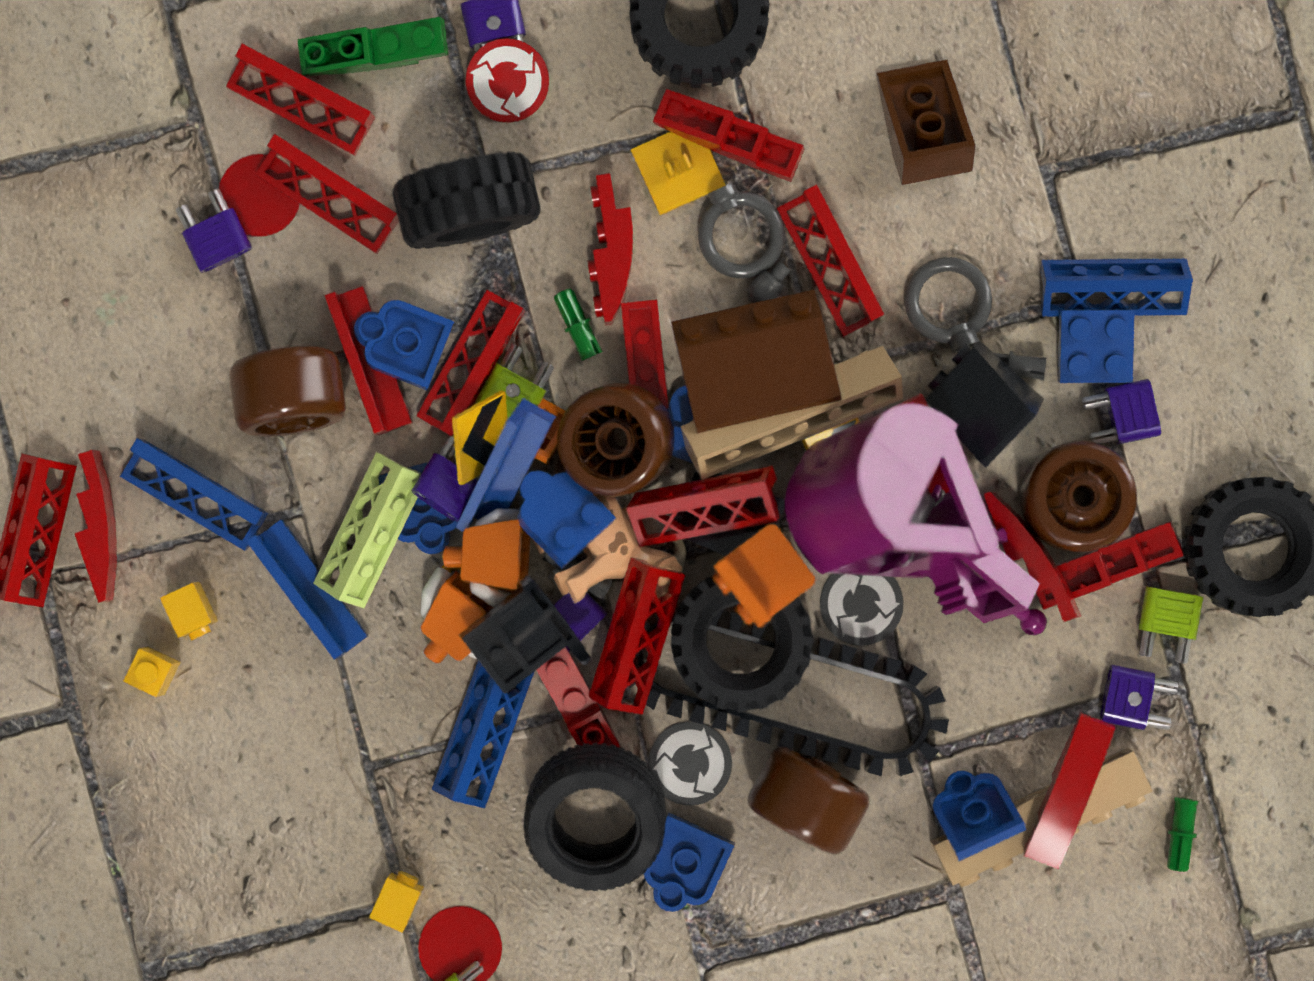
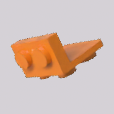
M774 524L767 525L713 565L718 573L712 576L719 588L725 595L732 591L740 602L734 608L747 625L755 622L759 628L770 621L774 614L815 584V576L780 529Z

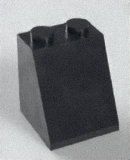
M979 340L972 348L968 344L961 348L952 358L956 365L948 374L941 370L927 385L932 391L925 400L933 409L946 415L958 424L955 429L957 437L986 468L1035 418L1044 398Z
M697 472L694 473L691 482L701 480ZM718 473L708 478L723 476V474ZM773 495L780 515L777 522L686 539L727 556L767 525L774 524L778 526L785 510V500ZM762 496L749 498L743 505V507L755 514L767 512ZM722 504L712 505L708 513L722 521L730 519L734 511ZM688 511L678 512L675 517V521L686 527L695 526L700 519Z

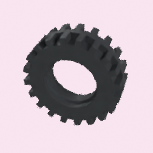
M1254 477L1229 481L1222 484V487L1210 491L1205 495V501L1199 507H1195L1191 513L1194 517L1190 526H1185L1184 534L1188 535L1187 547H1182L1184 556L1188 557L1190 565L1186 570L1189 576L1194 577L1198 583V591L1212 599V603L1217 607L1225 608L1231 611V613L1255 617L1282 615L1286 610L1297 609L1302 606L1301 601L1307 596H1314V505L1310 501L1311 495L1306 491L1300 492L1293 487L1294 484L1291 482L1274 480L1273 477ZM1249 513L1265 514L1276 520L1285 531L1288 541L1287 558L1281 569L1270 578L1260 581L1245 580L1235 574L1226 563L1222 550L1224 535L1230 524L1240 516Z
M711 575L694 586L677 609L671 629V648L675 665L685 684L699 698L718 708L737 710L738 712L767 708L768 705L787 697V694L801 682L803 673L809 667L813 645L810 617L802 601L797 597L771 617L776 637L775 649L769 661L760 669L747 674L731 673L720 668L711 658L707 648V630L713 618L723 609L738 605L740 602L732 591L725 595L712 578L714 575Z

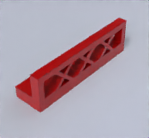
M241 44L235 55L239 63L226 85L227 89L353 156L356 155L375 120L371 111L245 44ZM247 67L260 73L263 87L248 91L238 85ZM266 77L276 81V83L268 85ZM282 87L291 89L295 104L280 108L274 104L270 91ZM266 92L268 101L258 95ZM298 94L308 98V100L300 102ZM317 103L324 107L327 121L312 125L306 121L302 108ZM298 109L300 118L290 113V111ZM330 111L340 115V117L332 119ZM349 120L360 126L351 145L337 137L335 124ZM330 126L332 135L321 128Z
M274 133L267 144L270 151L255 175L375 254H378L399 222L397 213ZM278 156L290 163L291 178L276 180L267 174ZM296 167L306 174L297 176ZM310 179L320 182L323 197L311 200L305 199L301 195L299 182ZM294 183L295 191L285 186V184ZM326 187L336 194L328 196ZM344 198L351 204L353 217L337 220L331 214L329 201ZM324 203L326 212L315 204ZM356 207L367 214L358 216ZM375 218L384 224L385 227L373 243L362 236L359 221ZM354 222L356 231L345 224Z
M817 184L805 190L801 196L776 208L842 337L880 319L884 312ZM805 203L812 215L808 229L793 225L787 212ZM814 222L816 223L820 233L812 231ZM797 232L806 234L804 243ZM810 236L825 240L829 248L825 261L809 256L806 247ZM831 254L837 265L829 263ZM814 264L823 266L820 275ZM827 268L842 273L845 279L842 293L828 290L824 285L823 279ZM848 286H849V288H850V290H851V292H852L854 298L845 295ZM831 296L839 298L837 308ZM846 300L858 304L865 318L846 327L840 315L843 301Z
M361 286L339 295L336 292L324 295L374 434L382 435L413 424L398 380L372 369L365 360V347L355 338L354 325L356 320L366 312H373L365 288Z
M486 290L416 417L450 436H454L452 417L474 405L475 399L521 321L525 313L524 308ZM490 301L506 309L497 325L486 327L483 313ZM480 320L483 329L474 331ZM494 331L491 337H489L488 332ZM484 334L487 344L481 355L469 359L465 346L470 337ZM461 352H463L465 360L456 363ZM476 362L475 366L472 369L471 363ZM466 365L469 373L466 382L462 388L451 391L448 380L449 373L454 368ZM445 383L447 392L438 394ZM458 394L456 400L454 401L453 395ZM449 397L451 408L443 423L427 414L435 400Z
M21 453L0 541V600L44 607L77 466ZM49 468L63 470L61 484L53 491H50L46 484ZM49 503L54 511L51 522L42 527L37 519L39 509ZM41 539L45 545L44 556L33 562L29 555L30 546ZM31 574L37 581L34 598L19 595L22 581Z
M773 466L636 492L626 507L639 547L777 522L780 517L772 494V488L777 480ZM762 496L767 512L755 514L743 507V505L749 498ZM722 504L734 511L730 519L722 521L708 512L712 505ZM688 511L700 519L695 526L686 527L675 521L674 517L677 512ZM653 517L665 524L662 532L647 535L642 519Z
M630 558L588 696L590 699L607 709L643 715L685 574L679 571L656 567L641 559ZM659 577L671 579L668 592L658 599L655 590ZM656 612L659 617L657 627L647 634L644 628L646 619ZM646 647L648 652L646 663L636 669L633 663L635 655ZM635 682L638 689L634 703L623 702L622 697L625 688Z

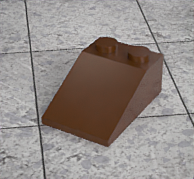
M947 59L877 73L876 78L892 155L901 184L906 185L972 172L976 145Z

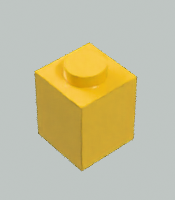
M193 582L160 597L178 638L189 635L190 640L193 641L210 633L209 625L218 622L200 582Z
M151 647L139 648L123 682L154 697L163 696L166 694L181 662Z
M399 871L397 875L390 873L369 918L403 933L424 889L423 886L417 884L419 879L403 871Z

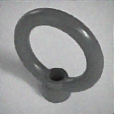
M734 182L709 193L708 197L711 204L704 212L698 229L699 246L706 261L719 273L732 278H751L760 273L762 274L765 270L767 271L779 258L785 241L784 223L776 207L766 198L756 193L738 191ZM736 206H748L756 209L766 218L770 227L771 236L767 250L759 259L747 264H736L724 259L716 250L713 242V228L716 220L723 212Z
M954 257L938 258L922 265L909 280L905 291V309L912 325L919 333L933 341L949 343L952 353L959 352L965 344L973 347L979 341L976 333L986 323L992 308V293L986 277L973 264ZM950 271L959 273L970 280L977 293V307L974 315L968 322L944 329L931 324L924 317L919 305V295L923 285L930 277L941 272Z

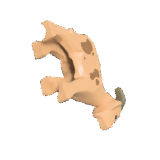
M594 494L616 519L583 550L587 558L555 574L554 581L562 595L570 592V596L576 604L584 598L587 590L605 579L625 578L631 557L644 560L656 567L681 572L687 555L686 544L683 539L665 542L671 554L648 546L639 547L626 507L621 508L615 497ZM532 539L539 553H544L545 551ZM659 577L655 590L658 599L668 592L671 579Z

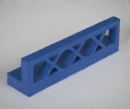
M1187 258L1041 260L1040 274L1043 283L1041 314L1042 317L1059 316V309L1132 308L1135 310V316L1187 315L1193 282ZM1181 291L1179 303H1163L1159 299L1167 292ZM1095 292H1104L1109 296L1100 304H1091L1086 300ZM1131 292H1141L1146 296L1138 303H1126L1123 300ZM1052 293H1069L1073 297L1065 304H1051Z
M524 398L521 400L507 420L455 528L463 532L464 529L470 527L474 519L479 520L497 508L510 509L520 489L521 481L527 475L556 416Z
M136 438L129 450L134 454L120 477L242 550L247 551L249 544L246 541L257 534L269 513L145 439ZM143 458L155 465L158 478L143 481L134 476L133 472ZM163 471H165L166 473H168V474H170V475L164 476V475H163ZM176 478L185 483L189 497L178 500L169 497L165 481ZM159 483L161 491H159L151 485ZM193 489L200 492L201 494L195 495ZM208 497L217 502L220 515L207 519L201 516L196 499ZM190 501L192 510L181 503ZM225 508H227L228 510H230V511H232V512L226 514ZM238 515L252 523L243 540L231 534L227 518ZM222 520L223 528L213 522Z
M279 520L262 534L254 535L246 541L334 660L342 657L369 636L344 602L337 600L313 584L320 569L283 520Z
M479 661L477 662L433 783V791L452 801L485 809L534 672L517 684L515 689L504 694ZM504 707L506 713L504 721L495 727L493 723L495 713ZM491 742L493 745L492 754L482 762L480 757L482 749ZM479 776L481 784L476 797L466 795L470 782Z

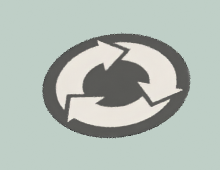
M833 573L826 581L821 593L820 609L822 618L828 629L844 642L853 645L875 644L888 637L900 622L903 613L901 588L894 577Z
M682 722L667 728L658 736L649 754V766L652 772L657 775V779L663 788L664 796L667 799L681 805H699L712 800L725 788L731 775L732 757L726 741L716 730L705 724Z

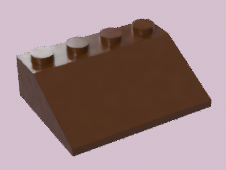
M814 289L671 322L676 350L697 433L842 400L822 314Z

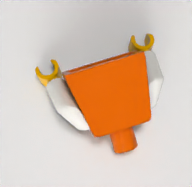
M497 508L477 520L474 527L464 529L462 546H446L443 551L445 568H461V580L470 585L474 595L492 607H495L514 591L518 590L521 587L518 581L528 575L531 537L519 524L518 512L520 509Z
M444 564L442 567L436 568L421 593L420 613L425 620L420 629L423 634L431 639L424 649V654L435 663H441L448 654L457 661L463 660L467 655L477 659L459 634L494 607L472 593L470 585L462 581L460 574L457 572L461 568H445Z

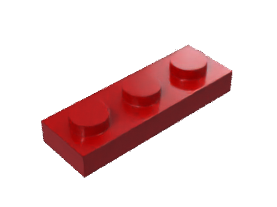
M657 299L621 303L629 384L637 385L650 391L668 409Z

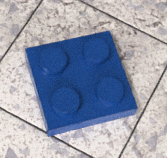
M1132 308L1059 309L1058 382L1133 383L1135 310Z

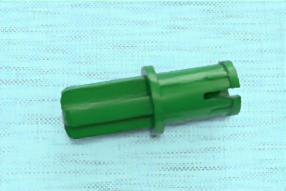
M569 288L557 293L554 296V300L567 326L564 331L565 333L569 332L581 361L603 352L589 324L591 319H586L574 291Z
M1174 797L1175 805L1172 828L1167 830V833L1171 834L1167 867L1173 871L1186 872L1190 864L1192 840L1197 838V834L1194 833V826L1199 801Z

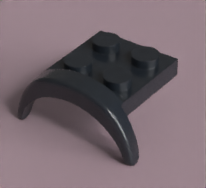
M529 575L524 576L518 581L521 586L518 590L514 591L459 634L504 694L566 646L582 665H587L591 661L589 653L576 634Z

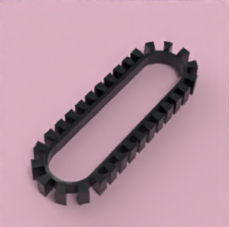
M724 609L713 618L708 628L709 630L775 648V631L773 642L761 638L768 622L760 628L755 622H752L751 635L741 633L739 630L744 620L740 614L730 612L729 629L717 626ZM647 621L645 622L644 628L647 634L657 627L658 621L652 626ZM818 637L817 654L811 653V659L905 686L917 697L922 708V726L917 737L909 745L896 751L876 750L753 713L721 709L701 698L666 689L654 680L646 702V706L654 710L660 693L673 697L666 714L678 718L682 716L683 701L694 703L695 706L688 719L704 725L705 707L717 710L710 725L726 731L727 714L738 716L739 719L732 732L747 738L750 720L759 722L761 725L754 738L757 741L768 744L771 743L772 726L783 729L776 744L778 747H786L792 751L794 733L804 735L805 738L798 751L815 757L816 741L818 739L827 742L820 757L833 763L838 761L839 746L849 748L842 763L844 766L860 770L861 752L871 755L864 770L881 777L883 759H895L896 773L899 776L914 772L906 756L916 749L930 762L939 750L924 741L928 731L933 729L947 734L949 722L947 717L930 716L929 705L945 702L946 700L938 686H934L925 694H922L916 688L927 675L923 670L911 664L905 680L896 678L895 675L902 661L884 656L883 673L872 671L880 655L866 650H862L861 667L855 666L850 663L857 648L840 643L839 661L828 658L835 642ZM644 648L635 655L638 656L639 667L644 664ZM635 682L628 687L631 688L633 685H635Z

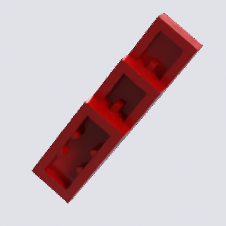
M667 88L653 119L655 125L682 138L789 182H792L805 150L804 145L771 134L768 128L737 118L732 111Z
M89 450L78 454L90 489L76 494L88 529L74 533L97 601L102 603L114 599L117 568L116 521L111 488L101 452Z
M996 492L983 494L996 529L1003 528L1007 532L1008 542L1002 543L1006 555L1015 563L1021 560L1025 561L1029 575L1040 583L1036 593L1051 589L1063 622L1081 617L1082 615L1065 578L1042 542L1032 532L1026 522Z
M1168 521L1113 542L1103 548L1057 564V567L1065 578L1075 599L1110 586L1120 580L1148 571L1152 567L1180 558L1185 554L1172 521ZM1051 589L1036 593L1043 610L1057 605Z
M1083 713L1079 714L1052 773V782L1038 810V819L1025 845L1024 857L1059 869L1100 773L1115 732V725Z

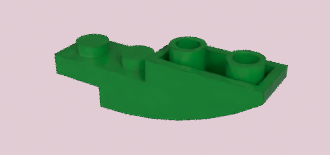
M441 17L375 29L361 27L297 39L303 76L347 74L419 64L420 60L449 55L445 23Z

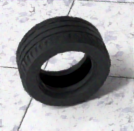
M583 743V745L578 744L574 748L569 747L565 751L558 752V755L552 756L550 760L544 763V766L539 768L528 791L523 829L529 852L546 874H550V877L554 880H558V882L565 883L566 886L574 887L575 889L607 891V889L612 890L617 886L622 887L625 884H629L652 866V862H655L663 845L666 805L661 783L657 779V775L652 772L651 767L647 766L644 760H640V757L636 754L633 755L631 751H624L622 747H615L616 745L610 744V746H607L605 743H592V745H589V743ZM597 788L613 792L625 800L635 814V823L625 836L611 843L593 845L580 842L567 834L556 819L555 809L569 795L579 790Z

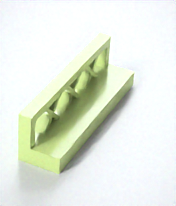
M375 453L313 584L339 601L365 608L418 498L411 490L420 477V472L405 467L381 453ZM385 465L390 468V471L384 483L379 485L378 478ZM371 500L372 508L368 516L363 518V509L366 503ZM355 533L356 541L353 548L348 551L347 542L350 536ZM339 566L340 575L333 586L329 583V579L334 569Z

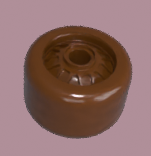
M294 346L266 350L237 360L230 369L229 382L236 425L239 430L247 435L272 437L311 432L336 424L345 415L346 401L339 359L334 352L327 348Z
M629 383L606 384L580 395L565 411L557 434L559 457L568 475L587 491L608 497L634 493L656 480L667 467L675 444L673 422L664 404L650 391ZM616 428H621L626 433L628 442L625 447L618 445L614 440Z
M1072 441L1049 448L1031 463L1022 480L1020 505L1027 525L1044 543L1063 551L1087 552L1111 544L1125 532L1135 514L1137 488L1130 468L1113 450L1095 442ZM1078 486L1085 487L1090 494V500L1084 507L1078 506L1073 500V492Z
M778 747L769 755L748 795V805L757 815L791 836L821 851L837 855L842 853L849 845L869 807L870 798L866 791L841 776L842 773L815 758L810 759L789 748Z

